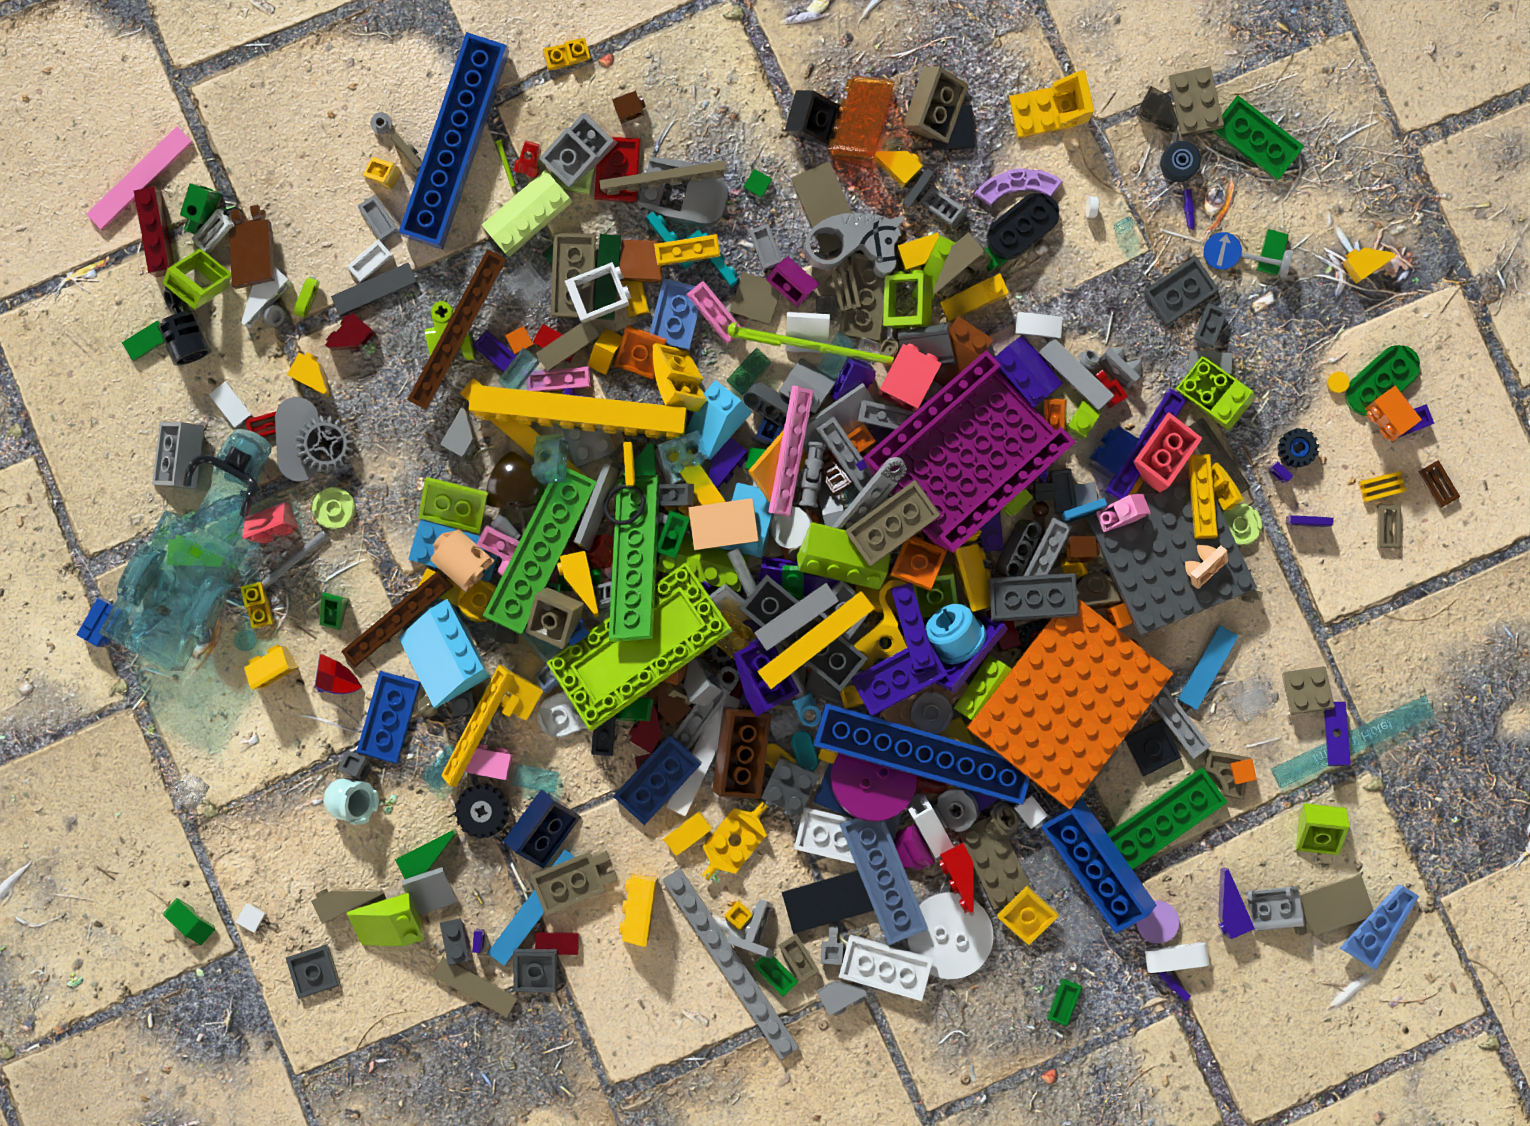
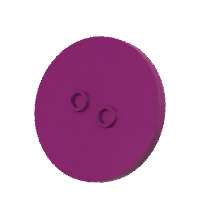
M838 754L832 766L831 787L836 800L846 812L864 821L880 822L897 816L908 806L916 790V775Z

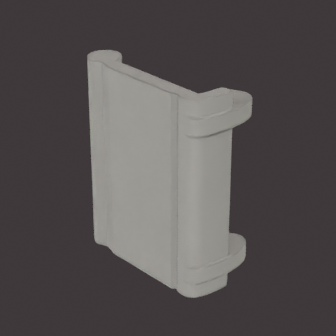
M1292 885L1245 892V895L1248 896L1252 923L1255 928L1253 931L1305 926L1298 886Z

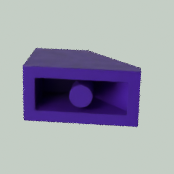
M847 357L831 391V395L837 401L862 383L868 390L869 385L875 380V369L867 362Z

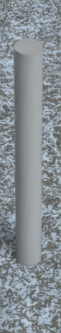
M322 530L261 581L264 589L268 588L328 537L326 532Z

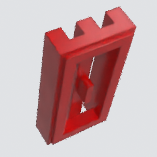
M276 411L246 419L248 433H254L255 431L275 426V421L252 427L251 424L274 418ZM276 429L258 433L257 435L262 438L276 434Z

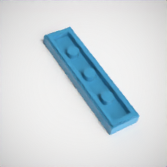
M1221 625L1217 627L1177 700L1195 710L1199 708L1236 642L1238 635Z

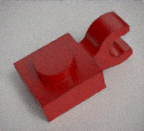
M1103 370L1094 375L1114 395V398L1107 404L1109 409L1128 397L1117 379L1110 382Z

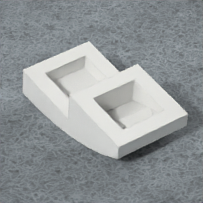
M1018 312L1015 334L1059 339L1061 338L1063 317Z

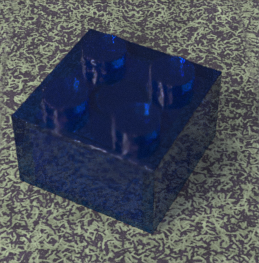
M1116 426L1114 429L1110 428L1100 440L1103 442L1101 447L1098 446L1091 453L1089 459L1092 461L1089 466L1109 479L1115 477L1140 439L1120 426Z

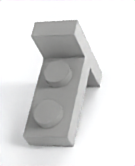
M759 899L752 911L754 916L751 924L749 923L746 927L745 940L729 934L727 943L772 959L774 950L759 944L773 904Z

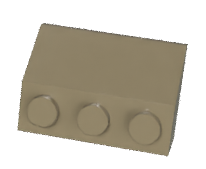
M940 66L923 67L903 126L917 135L948 143L969 84ZM944 106H955L944 136L931 129V124L945 122L947 112Z

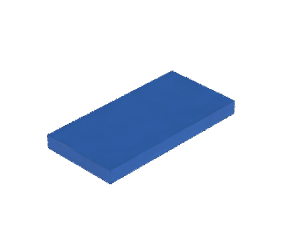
M379 671L356 753L394 764L399 763L420 690V681Z

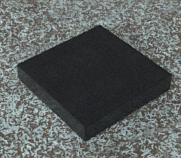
M972 105L961 106L948 143L931 139L932 151L974 148ZM944 106L947 112L945 122L931 124V129L944 136L955 106Z
M1163 719L1124 738L1142 776H1146L1182 758Z

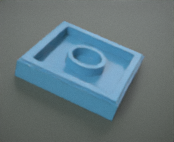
M1102 498L1064 511L1059 517L1060 521L1067 524L1096 514L1097 511L1107 506L1106 500Z

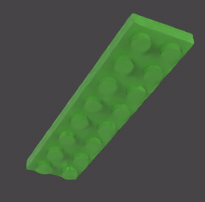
M557 465L483 614L484 618L523 635L535 594L546 588L560 560V556H562L593 493L597 481L563 465Z
M658 475L635 477V486L643 492L645 497V508L641 516L634 522L627 525L615 524L609 640L611 642L653 639L660 484ZM625 478L617 479V486L626 484ZM627 488L617 491L616 520H628L638 512L641 499L635 490Z

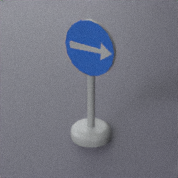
M1219 232L1212 235L1206 241L1203 255L1206 262L1218 270L1232 268L1239 262L1240 258L1281 266L1280 278L1287 279L1294 251L1286 250L1282 261L1242 253L1240 241L1234 235L1228 232Z

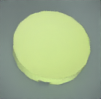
M329 487L316 495L312 511L320 525L328 529H339L352 521L356 506L349 492L339 487Z
M1237 504L1230 511H1223L1222 514L1237 546L1248 545L1257 539L1262 529V520L1258 511L1246 504Z

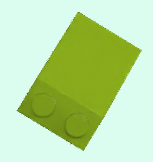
M409 892L347 912V916L362 945L407 946L424 940L423 922Z

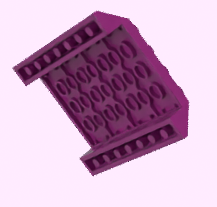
M987 350L863 458L872 476L890 458L899 457L904 461L907 468L906 473L898 480L897 485L888 495L892 497L908 484L917 480L941 514L939 518L923 528L922 531L935 544L952 553L1075 444L1072 437L1062 427L1055 431L998 372L1001 365ZM894 465V467L891 466L892 468H890V471L898 470L900 468V465Z

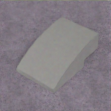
M583 112L570 128H565L539 159L570 188L591 171L614 148L617 142L596 121Z

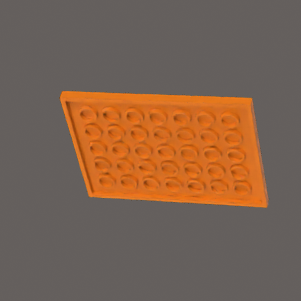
M1077 598L1078 617L1051 618L966 728L1067 809L1072 808L1173 675L1169 669L1079 598Z

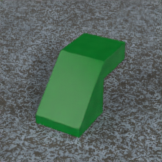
M178 898L163 913V916L182 934L200 945L215 930L213 924L197 916L192 906Z

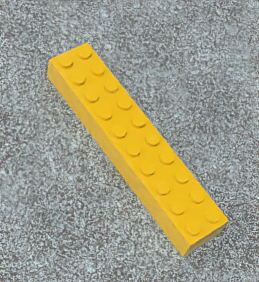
M471 385L469 411L478 420L489 421V417L498 419V422L510 423V420H516L519 424L531 425L532 422H538L542 427H553V424H557L562 429L574 430L575 426L581 427L583 431L595 432V428L602 429L603 433L616 434V431H622L626 436L637 437L638 433L645 434L647 438L652 439L666 436L667 440L679 441L680 438H685L687 409L685 407Z

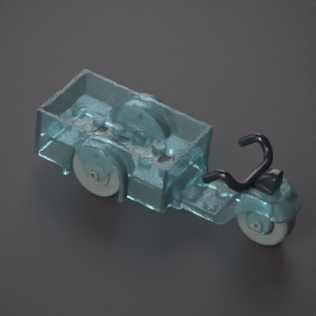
M238 429L225 440L217 457L201 455L189 462L184 472L182 484L186 487L191 486L193 474L197 466L200 464L213 465L212 486L198 512L192 511L182 516L179 513L164 511L149 541L138 548L125 567L117 587L118 598L99 634L169 671H183L199 640L202 642L210 640L204 634L218 620L224 609L228 591L237 589L238 586L232 583L231 580L248 551L236 544L240 536L237 534V531L244 518L249 515L250 507L258 492V476L262 473L272 451L271 445L265 438L250 430ZM192 546L202 551L200 558L189 554ZM160 605L171 610L168 617L157 612Z

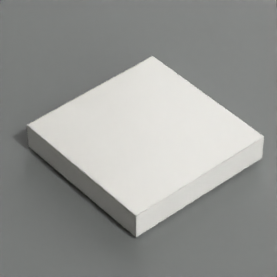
M787 312L786 336L828 344L830 314ZM791 345L785 346V351L819 353L818 350Z

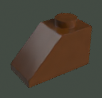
M662 681L659 683L658 712L661 714L659 718L666 726L669 724L675 726L692 708L682 701L683 698L669 696L667 693L668 684Z

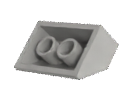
M160 422L152 485L196 489L199 482V466L194 471L191 486L186 487L182 482L189 462L193 458L202 455L201 447L205 437L204 426L185 422Z

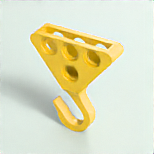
M893 579L883 584L879 591V601L884 613L883 620L852 644L868 658L861 666V670L874 666L877 658L887 659L907 648L898 629V622L885 598L886 592L891 587L907 584L902 580ZM881 638H890L891 645L888 648L880 647L879 641Z

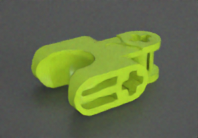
M444 301L436 302L432 306L431 315L434 327L424 330L430 356L454 313V309ZM443 308H444L446 311H448L447 313H445V317H444V318H442L440 315H438V314H440V313L442 312L441 309H443ZM470 331L461 346L463 356L469 361L475 359Z

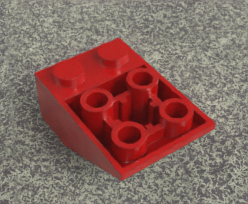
M961 843L940 854L941 860L938 862L944 875L949 873L951 877L949 884L954 894H960L962 899L959 900V903L964 913L969 912L970 916H973L974 864L964 843Z

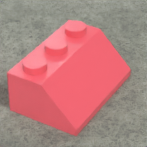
M1168 412L1134 460L1142 480L1159 493L1167 489L1194 452L1202 437Z

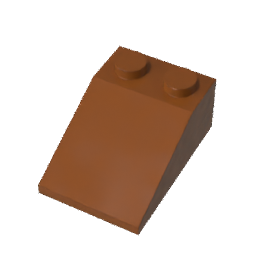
M957 316L949 328L956 364L940 366L933 379L942 387H945L984 353L993 341L991 337Z

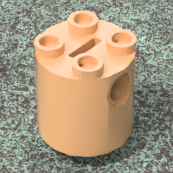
M460 529L441 534L433 543L434 554L430 559L465 592L474 583L477 584L485 575L483 570H487L495 561Z

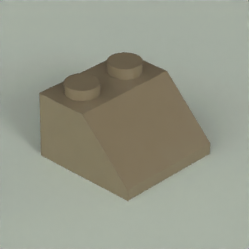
M548 587L535 594L525 633L564 649L580 622L584 603Z

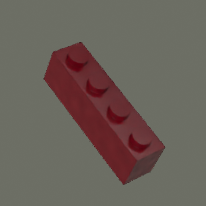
M155 186L133 190L148 273L155 278L165 276L167 269L174 265L162 192Z

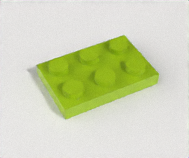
M426 477L418 518L480 534L489 492Z

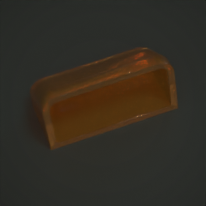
M853 75L852 79H847L845 91L848 92L847 98H842L839 111L842 112L841 119H836L833 131L837 132L835 140H830L828 151L831 152L830 159L871 170L892 96L894 80Z

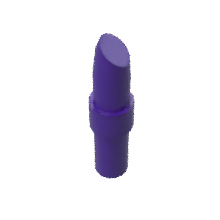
M1192 189L1183 190L1184 214H1186L1187 227L1194 230L1195 206L1193 205Z
M1167 971L1157 972L1168 984L1167 986L1172 991H1175L1184 1002L1190 999L1191 995Z

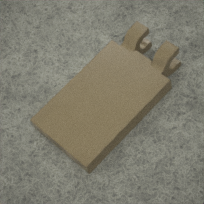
M607 850L593 857L591 852L588 851L530 875L546 916L606 892L604 885L618 879L615 870L603 875L599 866L600 863L610 859Z
M1357 874L1301 893L1300 897L1306 922L1305 926L1294 927V930L1300 936L1310 931L1313 936H1317L1367 919L1374 910L1362 875Z

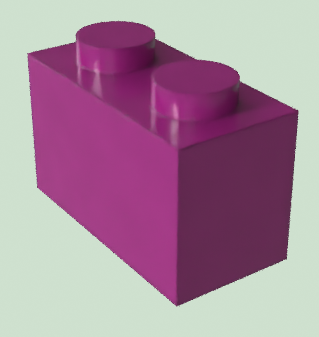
M788 256L774 268L766 279L797 308L809 299L819 286L815 279Z

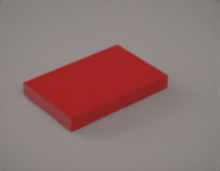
M612 137L617 144L596 165L594 199L601 201L637 202V191L628 192V190H621L619 194L607 195L600 188L599 180L639 174L640 138Z

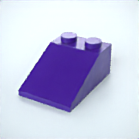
M757 641L733 654L746 699L756 716L800 693L791 674L770 689L757 672L779 655L775 646L766 651L762 643Z

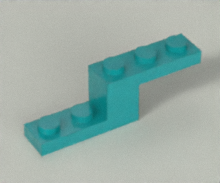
M651 212L646 216L647 221L662 241L671 242L679 240L673 231L669 233L665 228L667 223L660 214L656 216L654 212ZM697 230L687 239L708 236L706 232L702 234L700 230ZM720 251L721 257L708 259L730 288H733L738 284L736 278L738 274L732 266L727 267L723 262L725 257ZM699 260L682 262L680 264L687 270Z

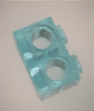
M698 431L657 445L665 469L668 472H672V474L682 472L684 467L689 465L699 466L705 463L704 460L709 459L702 436ZM692 446H699V451L695 455L689 454V449ZM672 453L679 454L675 462H669V456Z

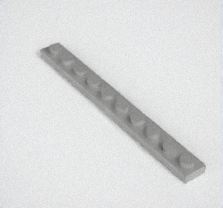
M681 867L662 879L780 1059L782 1060L799 1048L798 1044L734 947L727 943L728 938Z

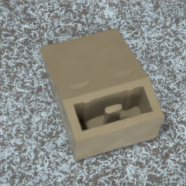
M969 232L951 247L933 292L942 299L952 297L957 292L956 288L962 283L964 285L973 279V274L976 271H981L990 264L991 255L977 238Z

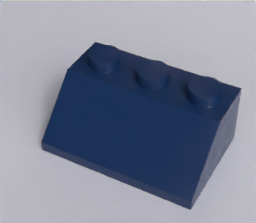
M541 789L503 841L516 854L544 868L581 816L555 796Z

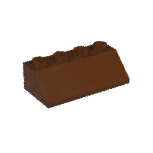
M723 707L712 788L714 793L724 797L761 799L772 714L764 712L756 716L753 710Z

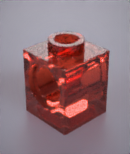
M608 534L597 537L590 551L586 553L587 557L591 559L590 563L599 569L611 567L613 564L614 539Z

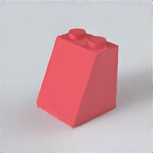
M903 344L877 396L899 407H903L905 410L916 412L941 365L938 362L939 359L929 353L924 355L919 352L920 349L912 344Z

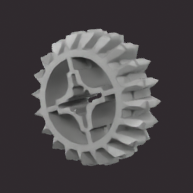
M320 416L319 423H317L314 417L311 418L312 426L305 422L303 425L307 430L302 428L298 430L303 437L296 436L295 438L296 441L301 442V444L295 445V449H302V452H299L297 457L305 456L306 458L302 461V464L304 465L308 461L311 462L308 469L312 470L314 465H316L317 473L321 472L322 467H324L325 473H329V466H331L334 472L337 471L336 463L341 467L345 466L342 459L350 460L349 455L345 453L353 452L352 448L347 447V445L354 443L353 440H346L347 437L351 436V432L344 434L343 431L347 426L343 425L339 428V419L332 424L331 416L327 418V422H324V417ZM321 428H328L334 431L337 436L328 437ZM314 430L317 441L316 444L308 448L307 439L310 432ZM323 439L324 442H333H331L327 446L328 450H326L325 447H318L321 443L320 440ZM341 441L340 454L334 459L332 446ZM320 452L328 461L317 460L311 453Z

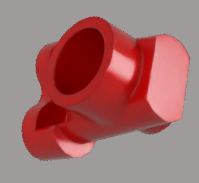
M525 141L519 160L515 161L513 171L536 178L539 172L537 164L538 158L541 155L540 144ZM527 151L531 152L532 157L528 155Z

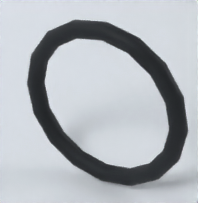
M626 484L611 490L604 501L605 516L610 522L617 525H627L634 522L641 516L645 508L643 492L637 486L627 487ZM621 489H633L639 494L641 499L638 512L628 520L619 521L614 519L608 511V503L611 497Z

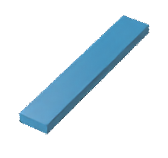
M564 849L553 866L575 856ZM535 890L488 951L490 956L504 966L513 955L514 949L520 946L544 913Z

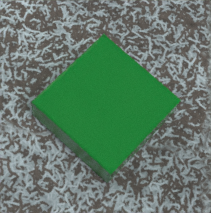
M753 169L743 188L762 198L771 184L772 178Z

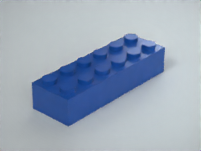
M1083 799L1075 802L1071 809L1065 808L1052 815L1041 826L1115 934L1148 917L1157 906Z

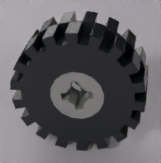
M491 784L471 786L463 791L458 797V802L455 804L456 812H454V815L458 820L456 823L461 826V830L464 833L467 832L469 834L468 836L480 839L491 837L501 831L508 822L510 803L507 801L505 793H502L498 787H494Z

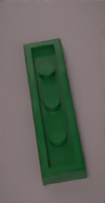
M600 234L597 268L613 262L615 268L619 266L621 235ZM611 273L596 278L594 311L616 302L617 287ZM615 311L596 319L615 320Z

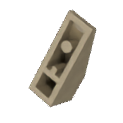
M326 888L316 893L317 898L311 902L321 923L324 924L382 895L384 892L382 889H334L329 892Z

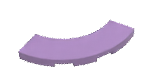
M1013 169L986 181L974 193V196L989 207L1001 197L1017 191L1043 193L1052 197L1063 181L1041 170Z

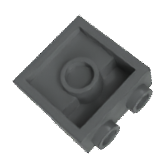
M780 756L762 792L761 798L765 799L764 803L772 808H775L776 805L783 808V812L788 816L794 817L795 814L800 816L819 778V774Z

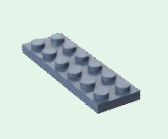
M855 817L839 824L887 944L891 945L927 930V924L885 821L869 822Z

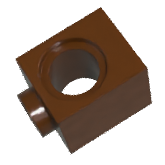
M636 90L612 99L621 124L644 116L643 109L646 108L642 95L638 97Z
M1070 536L1066 541L1067 563H1093L1100 554L1099 543H1096V536Z

